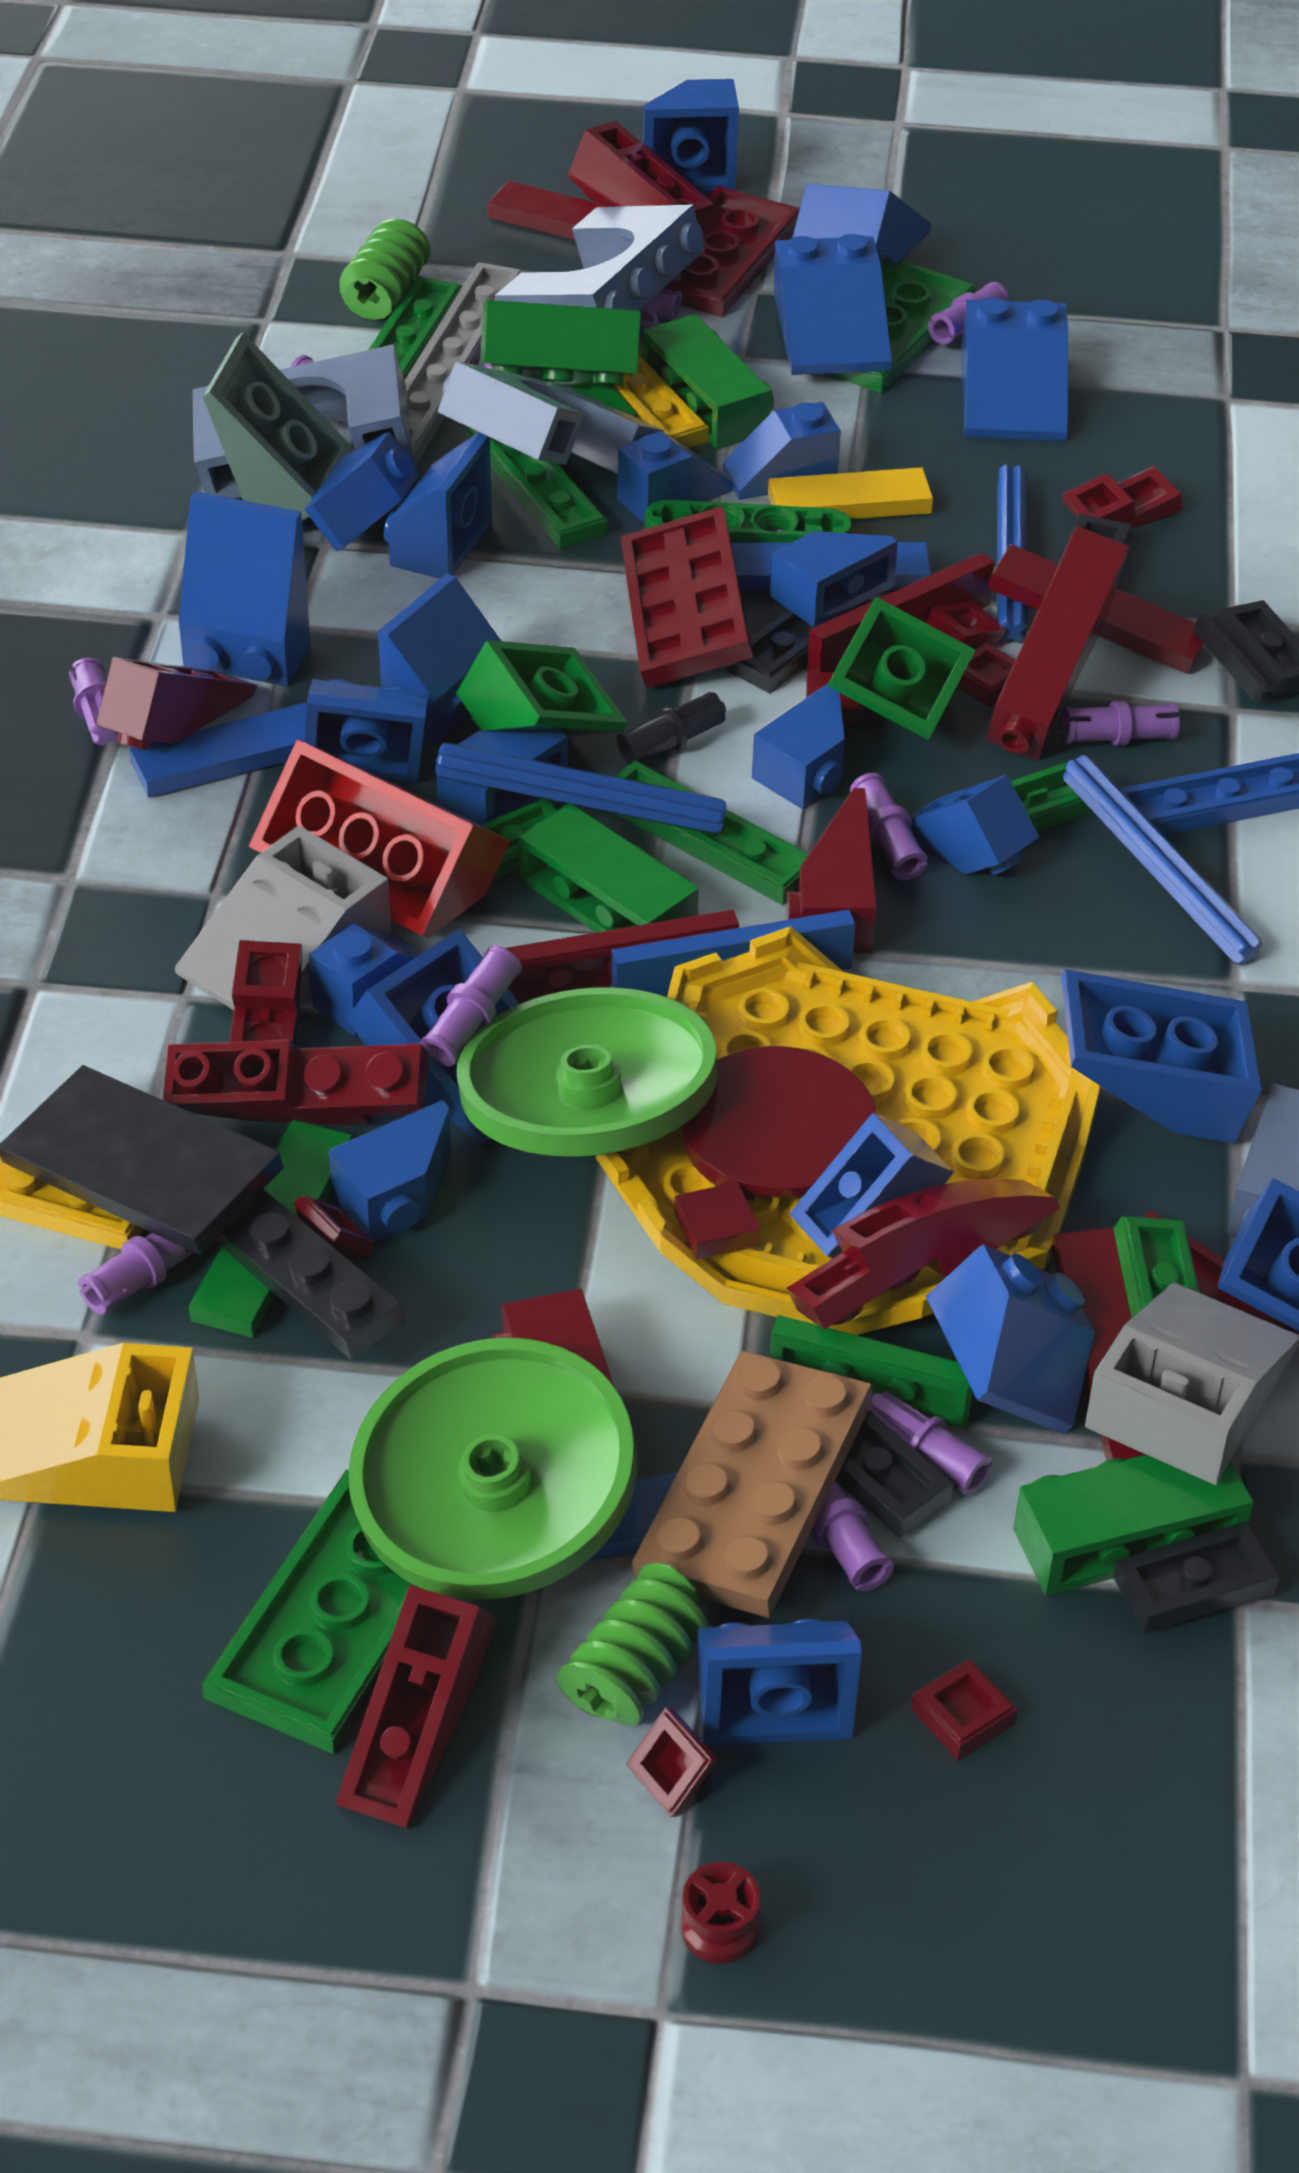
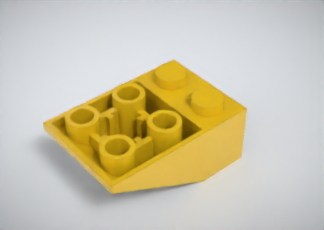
M120 1343L1 1377L0 1500L176 1512L199 1405L193 1347Z

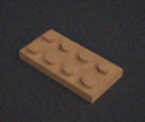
M741 1350L632 1561L635 1580L636 1575L645 1564L657 1562L670 1565L688 1579L696 1589L700 1599L770 1618L873 1402L871 1383Z

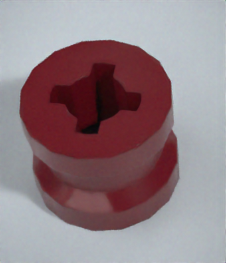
M713 1862L703 1865L691 1873L683 1886L681 1935L685 1946L696 1957L708 1963L727 1964L738 1961L752 1950L757 1941L761 1892L756 1879L746 1869L733 1863ZM730 1915L733 1917V1922H712L717 1916L724 1917Z

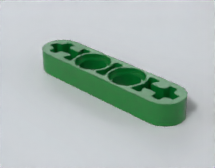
M660 500L654 502L646 508L644 529L723 506L729 527H731L732 543H791L813 531L851 534L852 528L850 517L837 509L687 500ZM772 528H775V529H781V530H784V531H783V532H769V531H765L764 529H772Z

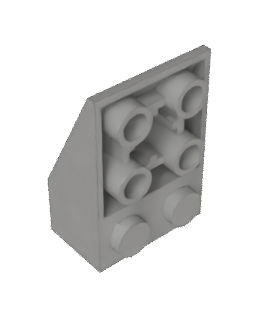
M298 825L255 857L177 963L175 973L234 1010L231 994L239 940L301 943L303 948L301 1002L312 994L309 964L310 952L353 923L391 933L388 878Z
M1173 1282L1123 1326L1095 1370L1085 1427L1213 1485H1217L1298 1347L1299 1335Z

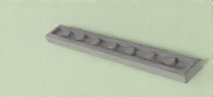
M481 262L477 263L404 382L407 392L412 460L415 467L446 417L437 411L443 397L442 389L444 382L452 372L455 361L477 365L481 358L483 304L486 300H496L495 295L520 273H523L520 269Z

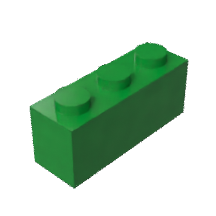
M486 300L483 304L480 366L492 367L494 370L521 376L523 369L543 371V380L572 382L573 373L594 374L593 383L624 385V376L632 377L637 374L641 311Z
M696 314L643 329L642 358L709 427L708 442L716 450L743 442L770 415V411L774 407V397L769 385L762 381L745 364L744 360L737 356L720 339L718 334L711 330Z
M568 803L519 836V880L594 932L698 915L699 888L692 884L685 876L677 874L648 855L641 847L633 845L607 828L600 820L592 818L571 803Z
M1145 1454L1130 1459H1110L1097 1467L1062 1476L1046 1475L1030 1484L1020 1486L1013 1530L1045 1596L1113 1579L1115 1563L1118 1559L1244 1521L1248 1524L1254 1502L1231 1461L1217 1485H1213Z

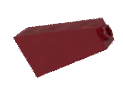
M1076 526L997 700L986 738L987 741L1000 745L1009 752L1022 754L1039 761L1057 724L1062 708L1065 707L1108 618L1128 553V545Z

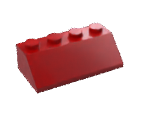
M297 739L248 847L261 853L300 825L387 877L389 881L390 919L423 937L430 938L487 894L511 840L337 755Z

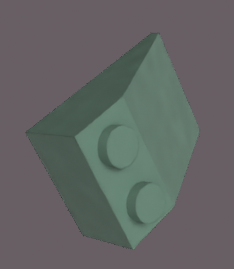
M243 332L234 340L204 393L203 399L242 499L244 501L301 511L303 521L309 517L305 511L307 504L340 459L350 453L353 447Z

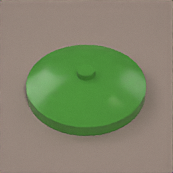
M613 987L583 988L538 997L516 1005L494 1017L489 1025H483L464 1046L457 1063V1079L461 1105L466 1116L478 1130L491 1139L511 1148L529 1153L579 1157L614 1153L644 1145L675 1131L698 1114L712 1096L718 1079L716 1043L709 1026L698 1014L685 1005L659 994L641 990Z
M522 1338L484 1339L451 1347L419 1362L397 1378L378 1397L361 1423L353 1443L348 1472L349 1490L356 1516L371 1548L393 1572L420 1588L457 1599L493 1600L533 1592L564 1578L585 1564L610 1539L621 1523L634 1493L637 1478V1448L629 1415L621 1397L610 1381L591 1363L562 1347L542 1341Z

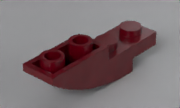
M290 1039L168 1045L163 1100L193 1114L270 1123H291L292 1120L318 1125L370 1124L371 1115L411 1114L424 1108L428 1052L422 1044L298 1049Z
M998 1178L965 1180L925 1188L897 1197L867 1210L833 1229L832 1232L842 1253L786 1289L796 1309L825 1330L832 1325H840L854 1319L860 1314L864 1304L886 1290L907 1285L918 1276L920 1269L926 1265L942 1276L947 1277L982 1244L998 1249L1010 1240L1021 1239L1032 1234L1040 1227L1041 1220L1059 1210L1060 1206L1056 1197L1025 1180Z

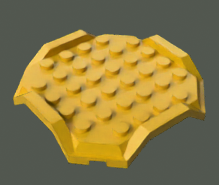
M791 926L750 940V952L721 961L722 959L715 952L674 967L667 998L690 1008L705 1021L714 1036L717 1060L741 1050L764 1046L794 1047L827 1056L848 1068L863 1082L873 1098L877 1115L915 1130L954 1171L945 1184L991 1178L1025 1180L1056 1197L1060 1209L1041 1220V1225L1035 1232L1021 1239L1010 1240L996 1249L1010 1256L1014 1253L1020 1254L1031 1262L1034 1267L1041 1270L1047 1267L1053 1258V1235L1062 1232L1081 1171L1101 1086L1071 1067L1068 1036L1056 1023L1058 1011L1033 982L972 1002L843 972ZM681 1127L644 1145L614 1153L596 1155L597 1161L659 1252L721 1303L773 1317L781 1315L815 1324L796 1309L786 1289L832 1259L822 1252L789 1214L802 1199L801 1196L779 1198L755 1195L754 1201L746 1199L761 1228L760 1244L696 1260L674 1214V1199L676 1195L707 1189L716 1185L701 1175L687 1157L683 1148L684 1140ZM926 1265L920 1269L918 1276L907 1285L886 1290L864 1304L862 1311L854 1319L840 1325H832L828 1328L859 1335L931 1315L934 1312L926 1295L946 1277Z

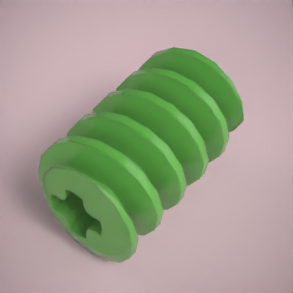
M396 218L382 221L374 228L364 245L360 247L357 254L351 259L350 264L343 270L339 280L340 293L344 303L353 313L371 320L383 319L392 313V308L398 305L401 297L405 295L408 287L412 285L415 277L419 275L422 267L427 264L430 258L431 247L425 233L417 225L407 220Z
M657 1562L645 1564L636 1575V1581L630 1582L621 1593L620 1601L614 1602L604 1614V1620L597 1623L588 1634L587 1642L581 1643L571 1655L570 1663L564 1664L558 1671L557 1685L565 1696L579 1709L591 1716L612 1720L624 1726H636L644 1717L643 1705H652L661 1695L660 1684H669L676 1676V1663H685L693 1654V1643H697L698 1628H709V1622L699 1608L700 1598L694 1586L684 1575L670 1565Z

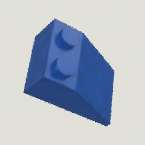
M845 234L839 238L819 239L798 236L791 240L775 241L774 295L791 375L891 370L892 359L881 264L874 236Z
M994 297L982 300H966L961 347L964 437L1066 441L1068 425V319L1066 303H1054L1044 299L1032 302L1004 301Z
M196 491L193 492L189 504L179 612L183 666L214 670L226 675L288 687L311 647L301 511Z
M459 928L369 988L345 1020L366 1046L420 1044L422 1038L429 1033L448 1007L447 996L456 984H464L483 957ZM508 988L495 1005L497 1013L495 1017L520 1004ZM428 1056L425 1101L432 1105L443 1100L449 1107L450 1120L482 1145L490 1137L478 1130L470 1122L463 1110L457 1079L458 1060L455 1064L448 1067L435 1062Z
M1065 969L1061 982L1071 1067L1173 1133L1235 1144L1262 1091L1247 1001Z

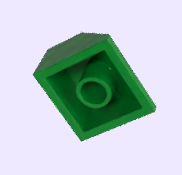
M875 596L827 686L929 740L975 649Z
M486 640L456 692L471 714L472 721L481 731H561L568 737L623 732L628 724L580 654L572 647Z

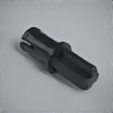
M708 692L673 710L664 707L658 710L657 718L626 733L618 734V749L628 765L634 760L642 763L670 748L679 751L686 747L687 740L723 723L726 719V706L715 692Z

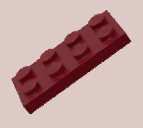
M723 506L620 536L639 668L646 688L663 683L676 682L687 676L718 667H728L736 662L753 658L731 532Z

